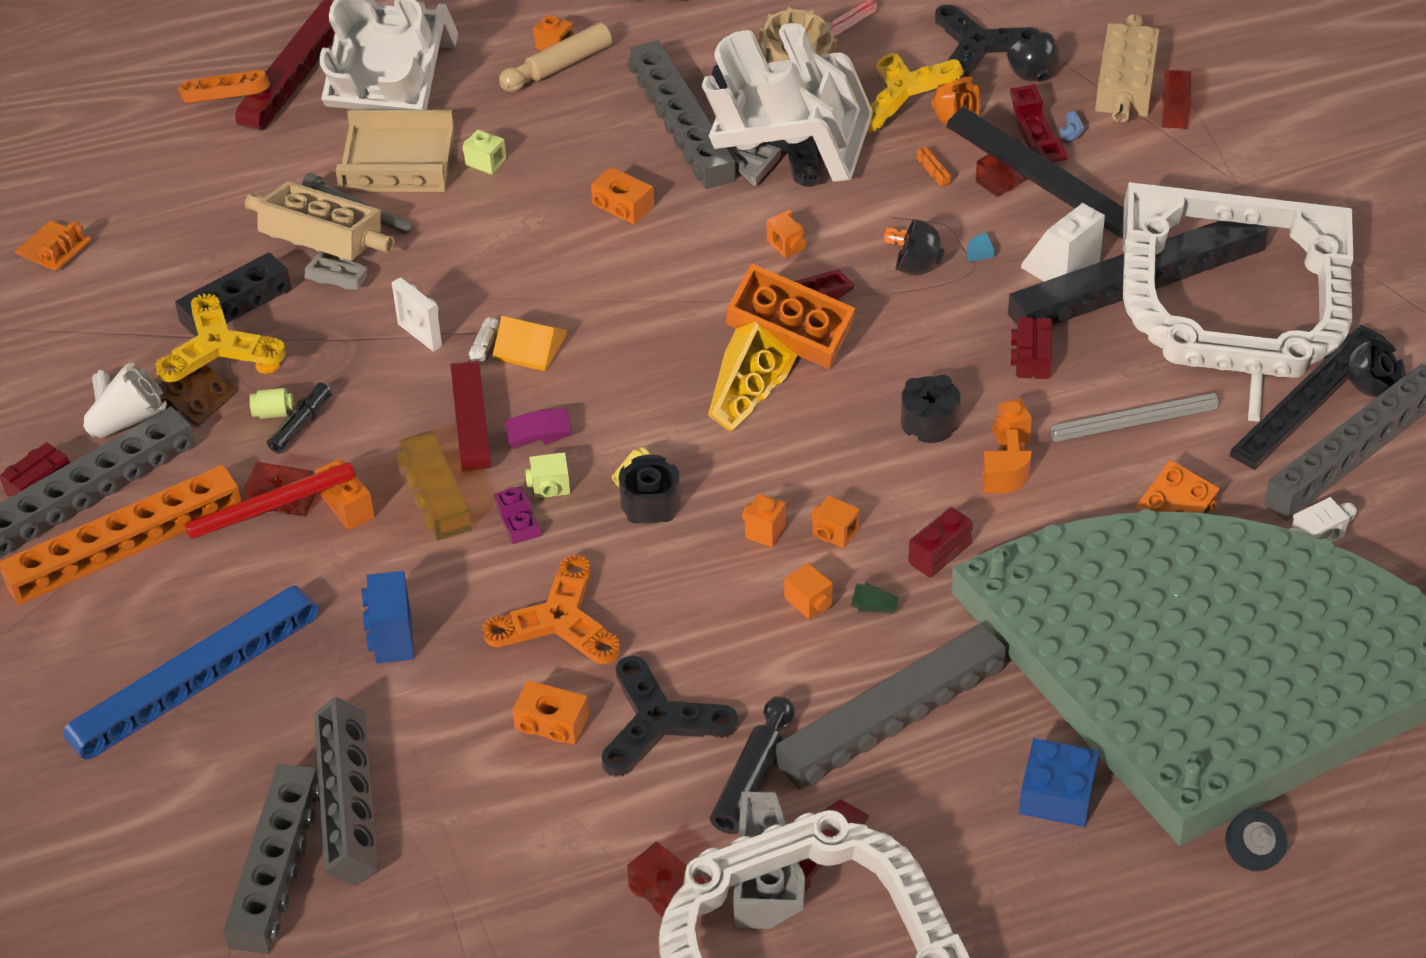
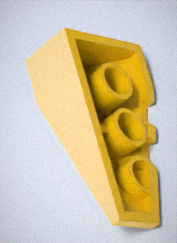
M756 321L737 328L723 357L708 416L729 432L733 431L753 411V408L770 394V391L777 384L782 383L787 378L797 354Z

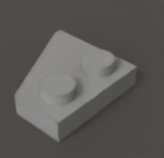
M763 142L749 150H740L736 146L726 147L735 160V169L754 186H757L781 157V148Z
M319 251L305 268V278L315 280V282L320 284L328 283L341 286V288L346 290H357L367 278V268L351 260H342L332 254Z

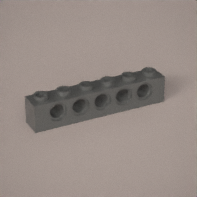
M335 696L314 713L325 873L357 886L379 870L366 718L364 710Z
M277 764L223 929L229 949L269 954L273 940L277 941L279 938L281 913L286 912L288 909L290 884H295L297 880L298 858L305 854L307 829H311L314 825V807L316 801L320 802L316 768Z

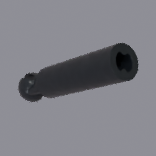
M776 696L765 704L763 714L766 723L765 725H757L753 728L710 815V822L716 829L727 834L739 833L742 792H759L776 757V744L783 741L778 731L780 728L791 723L795 717L794 705L788 698Z

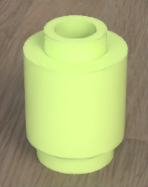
M286 388L257 390V393L250 394L252 417H259L260 419L288 417L289 411L294 410L292 393H287Z

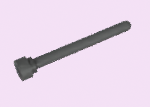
M308 173L302 181V186L376 208L327 186L322 177L314 173ZM381 210V222L405 233L412 231L411 223Z

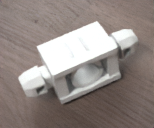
M1329 497L1294 514L1293 524L1289 530L1334 542L1344 537L1348 522L1355 518L1357 509L1352 503L1337 505Z

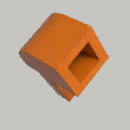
M1006 429L1004 451H983L982 477L984 494L1010 493L1020 489L1027 483L1030 476L1032 451H1025L1024 441H1019L1018 429Z

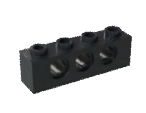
M268 252L176 300L175 304L179 322L195 337L198 336L192 315L191 301L194 300V297L198 298V295L202 297L203 294H206V296L211 294V296L215 295V297H218L227 324L291 290L288 268ZM204 306V307H201V308H203V310H205V308H207V310H208V307H210V306Z

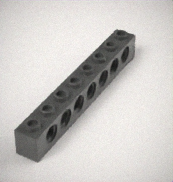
M656 40L630 47L629 70L632 74L635 73L639 87L644 88L646 91L648 102L654 104L658 118L663 119L667 133L672 134L676 148L682 150L684 160L687 165H691L695 179L701 181L705 190L735 182V160L726 147L714 149L709 138L713 125L660 41Z
M1421 363L1269 479L1264 505L1286 521L1290 520L1294 514L1307 507L1426 414V366Z
M170 406L1 502L0 558L195 446L191 425Z

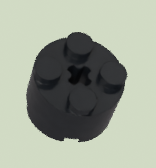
M938 375L936 377L910 378L906 381L901 395V427L907 435L910 436L911 433L918 436V441L936 443L951 437V433L958 429L961 396L958 388L952 383L951 378L946 375Z
M653 454L641 455L631 459V464L626 468L625 466L621 468L619 472L620 504L631 523L669 522L674 519L675 513L680 506L679 471L674 464L672 466L667 463L666 458Z

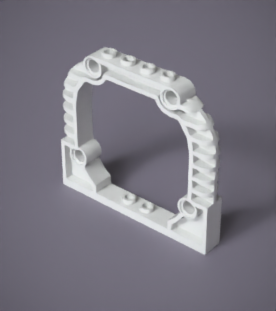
M1129 182L1124 199L1123 300L1125 310L1131 317L1134 326L1140 332L1146 333L1151 343L1163 349V355L1168 361L1191 367L1198 366L1218 370H1232L1249 374L1261 371L1265 375L1296 378L1305 373L1308 365L1322 361L1325 356L1338 349L1344 342L1352 323V208ZM1181 216L1290 228V237L1307 252L1304 261L1306 268L1312 273L1318 274L1320 322L1310 332L1287 331L1277 339L1204 331L1192 319L1170 315L1159 302L1154 285L1155 254L1160 253L1164 249L1169 229L1179 224Z
M832 810L823 811L815 815L813 813H806L799 816L791 824L785 826L780 824L773 825L767 828L761 835L752 838L743 836L733 841L728 847L720 850L718 848H710L702 852L698 858L690 861L687 865L684 885L677 891L669 903L662 919L659 934L661 958H702L695 934L696 921L699 916L709 913L722 905L727 898L729 887L807 858L817 864L826 866L854 860L874 872L889 891L918 952L916 958H970L959 935L953 934L920 864L914 859L911 852L895 841L890 835L868 829L867 825L847 823L842 814ZM832 830L837 836L827 837L821 831ZM703 876L708 878L710 882L698 884L694 878Z

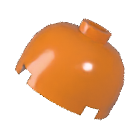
M960 77V79L956 78V81H951V83L941 84L932 99V107L938 120L946 126L947 121L962 106L979 115L981 107L980 91L978 85L972 84L971 81L973 79L971 77Z

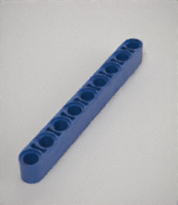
M288 587L76 717L64 728L63 737L82 759L88 760L98 756L310 624L319 612L318 605L300 587Z

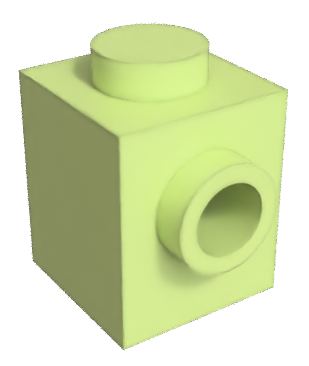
M477 129L463 144L465 165L493 174L506 160L503 138Z
M565 452L529 457L530 469L525 470L527 487H533L535 499L570 494Z

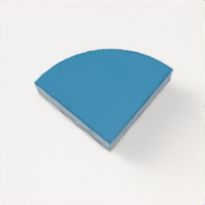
M987 233L979 234L970 240L967 245V262L994 258V248Z

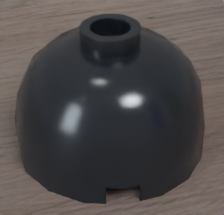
M1046 32L1030 35L1032 40L1025 43L1021 39L1009 49L1007 53L1009 65L1013 72L1022 80L1045 81L1050 78L1058 66L1060 58L1058 44L1053 35Z
M913 219L904 236L903 241L905 242L902 250H899L895 269L905 274L923 275L931 270L934 263L940 264L945 249L940 248L941 237L931 224Z
M1376 337L1357 346L1349 357V380L1364 395L1378 397L1406 376L1402 359L1397 361L1393 352L1397 351L1394 345L1384 338Z

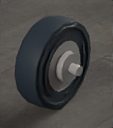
M1260 809L1247 810L1234 817L1228 825L1225 835L1226 848L1233 861L1250 871H1266L1277 865L1285 855L1288 844L1286 830L1281 822L1271 813Z

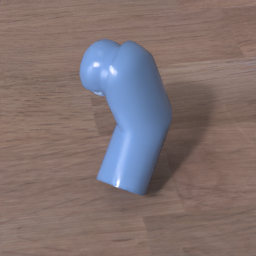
M1071 111L1065 116L1067 128H1060L1062 138L1069 142L1076 140L1084 131V126L1077 112Z

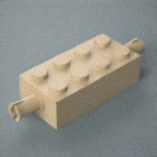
M1134 14L1127 17L1126 25L1108 23L1097 88L1095 111L1112 113V118L1116 122H1119V115H1122L1121 123L1126 122L1129 115L1148 117L1159 28L1142 26L1143 19L1139 15L1136 16V21H1133Z
M289 181L265 197L250 193L245 200V208L247 210L258 212V231L268 234L272 238H281L295 245H303L313 248L317 252L322 251L338 256L342 260L347 259L351 261L369 247L387 254L394 247V237L380 234V209Z

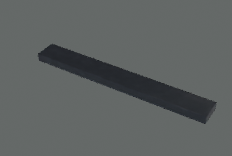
M964 106L947 121V128L1074 209L1084 203L1104 214V228L1123 239L1124 207Z
M1360 325L1344 340L1338 349L1321 362L1231 449L1230 457L1256 470L1349 379V357L1356 347L1373 338L1381 337L1386 339V337Z

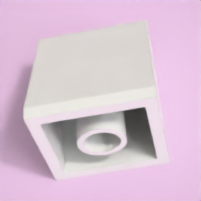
M1084 203L1080 204L1045 232L1022 262L1021 268L1042 281H1047L1100 262L1105 215Z

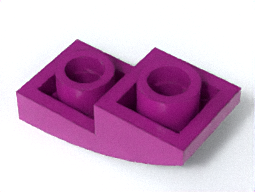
M566 409L535 411L505 420L508 442L513 449L537 440H541L547 445L572 435Z
M522 486L506 488L502 492L493 494L498 512L512 544L541 536L540 526L532 513L530 500Z

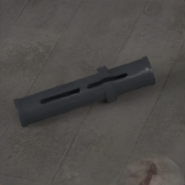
M317 383L308 396L298 401L294 412L289 415L278 430L267 440L268 447L275 453H282L310 419L316 418L320 407L332 396L331 389L324 383Z

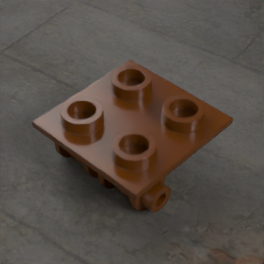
M207 365L202 366L178 381H162L159 384L163 392L160 400L161 403L166 400V409L170 406L172 408L175 406L198 426L207 420L237 391Z

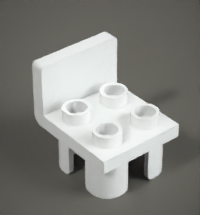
M334 0L329 12V22L335 31L332 51L330 48H322L320 54V65L326 75L321 99L324 105L357 110H427L439 48L455 49L458 31L446 4H438L436 10L426 9L424 2H417L415 0H394L395 6L379 5L375 0Z
M798 23L783 24L779 30V35L790 60L767 63L754 33L749 30L732 33L721 40L715 50V59L728 88L719 89L713 76L704 77L702 83L703 90L716 115L709 134L714 149L736 146L740 150H749L762 142L785 140L788 143H799L813 136L833 182L851 180L872 118V108L851 59L843 53L817 55L804 27Z

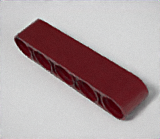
M479 360L451 363L462 472L490 469L492 467Z

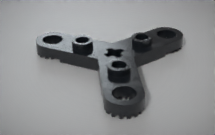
M941 5L935 11V22L937 25H941L945 32L959 43L947 61L958 60L964 69V73L960 77H969L972 70L977 67L986 53L1008 52L1021 39L1025 43L1029 41L1027 37L1030 39V35L1040 33V31L1031 27L983 29L954 5Z
M813 136L799 143H788L785 140L763 142L787 151L793 180L797 184L811 187L819 183L821 175L817 155L819 149Z
M626 656L616 664V678L636 715L603 750L602 766L605 772H608L611 776L612 774L615 777H618V775L622 777L624 774L628 775L629 771H632L633 767L640 760H643L664 735L729 737L730 734L733 735L734 731L737 730V712L728 705L668 701L645 660L638 656ZM628 667L640 670L636 675L624 673L625 669L628 670ZM655 714H661L659 721L653 720ZM719 716L721 718L725 716V718L728 717L730 722L725 725H718L713 720L715 721ZM617 754H619V756L623 755V757L626 756L627 759L625 762L620 764H615L610 761L611 758H614V755L616 757Z

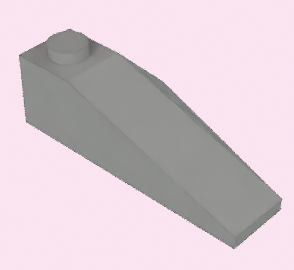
M742 792L738 838L743 836L752 838L763 834L767 828L773 825H786L775 792ZM799 862L735 885L733 900L735 928L770 929L803 910L805 876Z

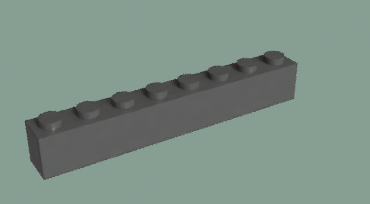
M980 623L776 744V765L799 790L809 784L817 783L827 773L836 768H842L852 758L862 752L870 751L877 743L887 737L895 736L910 723L920 721L927 713L939 706L948 704L952 698L960 693L973 689L983 679L998 674L1004 667L1005 646Z

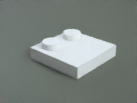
M401 277L393 281L392 289L398 325L433 352L442 347L438 319L439 308L432 298H427L419 292L415 285H410Z

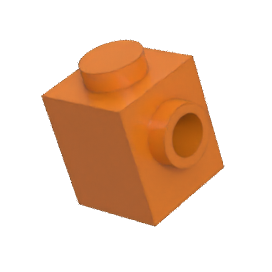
M548 14L533 29L535 48L539 50H544L574 35L572 22Z
M758 493L752 503H748L745 506L742 514V520L745 521V538L773 548L786 528V503Z
M828 495L821 505L818 504L814 507L810 519L813 522L812 535L844 549L859 531L860 509Z
M806 563L784 578V599L810 620L818 613L825 612L833 604V583L827 575L821 574L809 563Z

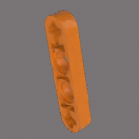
M254 70L190 79L180 84L177 90L183 102L191 103L258 94L270 86V81L265 71Z

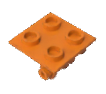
M50 220L14 252L53 271H58L90 243L92 238L82 234L83 225L79 221L70 222L65 227Z
M1169 460L1135 508L1139 511L1149 509L1153 512L1203 513L1206 510L1211 512L1216 507L1217 501L1214 500V497L1220 489L1174 461Z

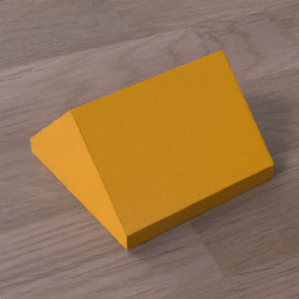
M501 316L493 359L546 372L565 339L567 330Z

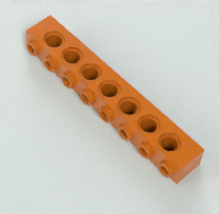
M223 464L1 560L0 572L3 581L16 604L21 605L186 532L185 523L241 502L238 486Z

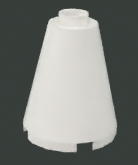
M131 362L127 363L119 371L84 415L85 423L83 425L91 436H97L98 438L107 437L153 417L166 409V400L161 403L159 397L163 394L160 386L145 369L140 368L136 370L133 368L135 363Z

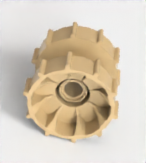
M787 7V10L780 11L774 15L768 14L764 29H759L757 42L761 45V51L767 63L790 60L779 35L780 27L783 24L798 23L804 27L817 55L835 53L837 39L833 38L831 22L826 23L821 17L815 15L813 10L808 12Z

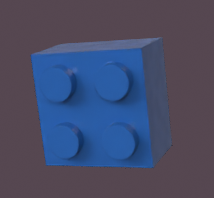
M405 571L367 575V588H362L361 591L363 607H368L363 612L364 631H370L366 633L368 652L374 651L376 664L413 660L412 617Z
M1033 738L1021 788L1019 814L1085 827L1096 778L1099 751Z

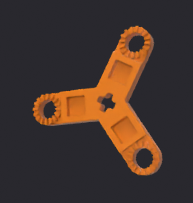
M573 554L572 557L569 555L560 562L558 573L555 576L546 603L511 611L507 615L490 617L482 626L484 641L492 647H503L556 634L599 664L612 663L620 655V643L617 636H613L601 624L579 610L591 576L589 560H586L585 556L581 557V555L576 556V554ZM572 567H580L583 569L581 570V573H574V575L572 572H570L569 574L568 571ZM559 613H564V615H562L560 619L554 618L558 616ZM496 628L506 630L505 633H502V636L501 634L493 636V633H491ZM600 645H609L612 647V649H609V652L607 650L606 653H604V651L600 653V650L597 651V647H599Z

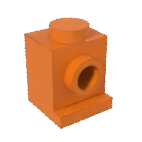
M787 210L767 219V241L784 258L799 253L805 248L807 242L804 239V229L800 223H796L792 219V211Z
M1021 398L999 403L998 415L994 418L995 425L991 426V431L1002 450H1004L1006 429H1018L1019 441H1024V444L1030 443L1032 417Z

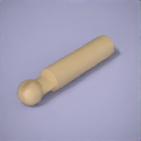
M601 22L526 58L525 63L516 68H505L499 77L500 86L507 92H517L523 87V84L531 80L540 81L610 46L612 38L608 28Z

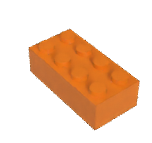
M751 263L727 308L726 325L737 329L756 321L795 352L797 356L830 370L853 325L856 308Z

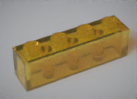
M434 430L399 439L401 452L397 453V459L401 470H407L405 476L409 489L416 490L414 498L418 509H424L425 511L423 519L427 530H433L437 541L472 531L469 508Z

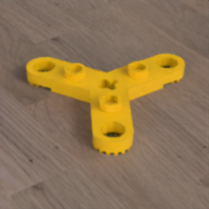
M891 53L882 57L877 62L876 69L886 83L887 88L876 96L875 101L870 105L872 108V120L870 121L867 133H872L873 130L876 131V128L880 129V125H884L885 119L891 117L909 96L936 89L941 84L956 81V78L960 79V76L964 73L958 60H949L929 67L923 66L916 71L910 72L897 53Z
M203 294L202 297L198 295V298L194 297V300L191 301L192 315L198 336L172 350V353L166 355V357H161V360L158 359L155 363L156 375L160 380L175 382L217 357L273 365L284 360L286 356L285 345L282 340H277V338L273 340L271 337L267 339L261 338V335L228 330L218 297H215V295L211 296V294H208V296ZM204 306H210V307H208V310H207V308H205V310H203V308H201V307H204ZM268 350H276L275 352H272L273 354H271V352H269V354L265 352ZM175 367L174 371L171 369V372H169V369L166 371V368Z

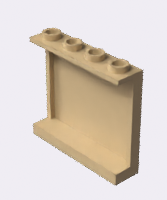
M452 110L347 111L349 129L342 164H337L336 167L339 191L445 192L454 136Z

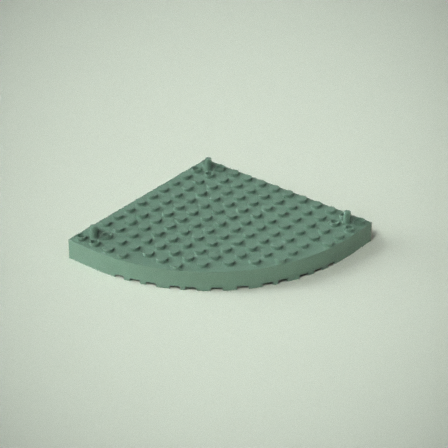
M1143 509L1138 513L1113 514L1076 520L1057 526L1048 525L1042 530L1000 545L953 567L951 593L979 624L981 623L1005 646V653L1091 749L1099 751L1100 759L1179 846L1233 820L1237 815L1247 810H1253L1426 721V596L1421 593L1418 587L1409 585L1391 572L1352 552L1335 546L1328 539H1318L1279 526L1237 517L1191 512H1153L1149 509Z

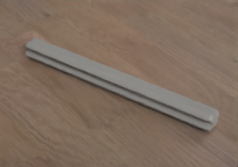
M1208 393L1054 424L1050 426V436L1054 442L1208 412L1218 408L1219 400L1215 393Z

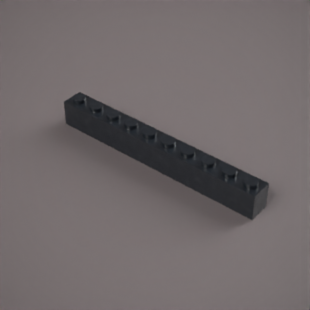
M1219 220L1167 238L1164 249L1160 253L1155 254V289L1265 250L1269 229L1265 225ZM1124 254L1010 293L1008 304L1009 317L1016 325L1020 317L1033 318L1034 320L1037 318L1051 319L1052 325L1122 301Z

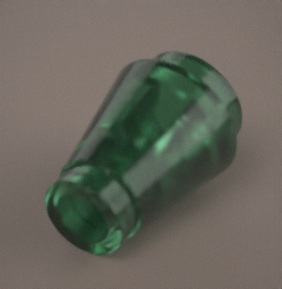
M864 582V584L856 583L850 607L857 608V612L894 614L898 596L892 595L867 582Z

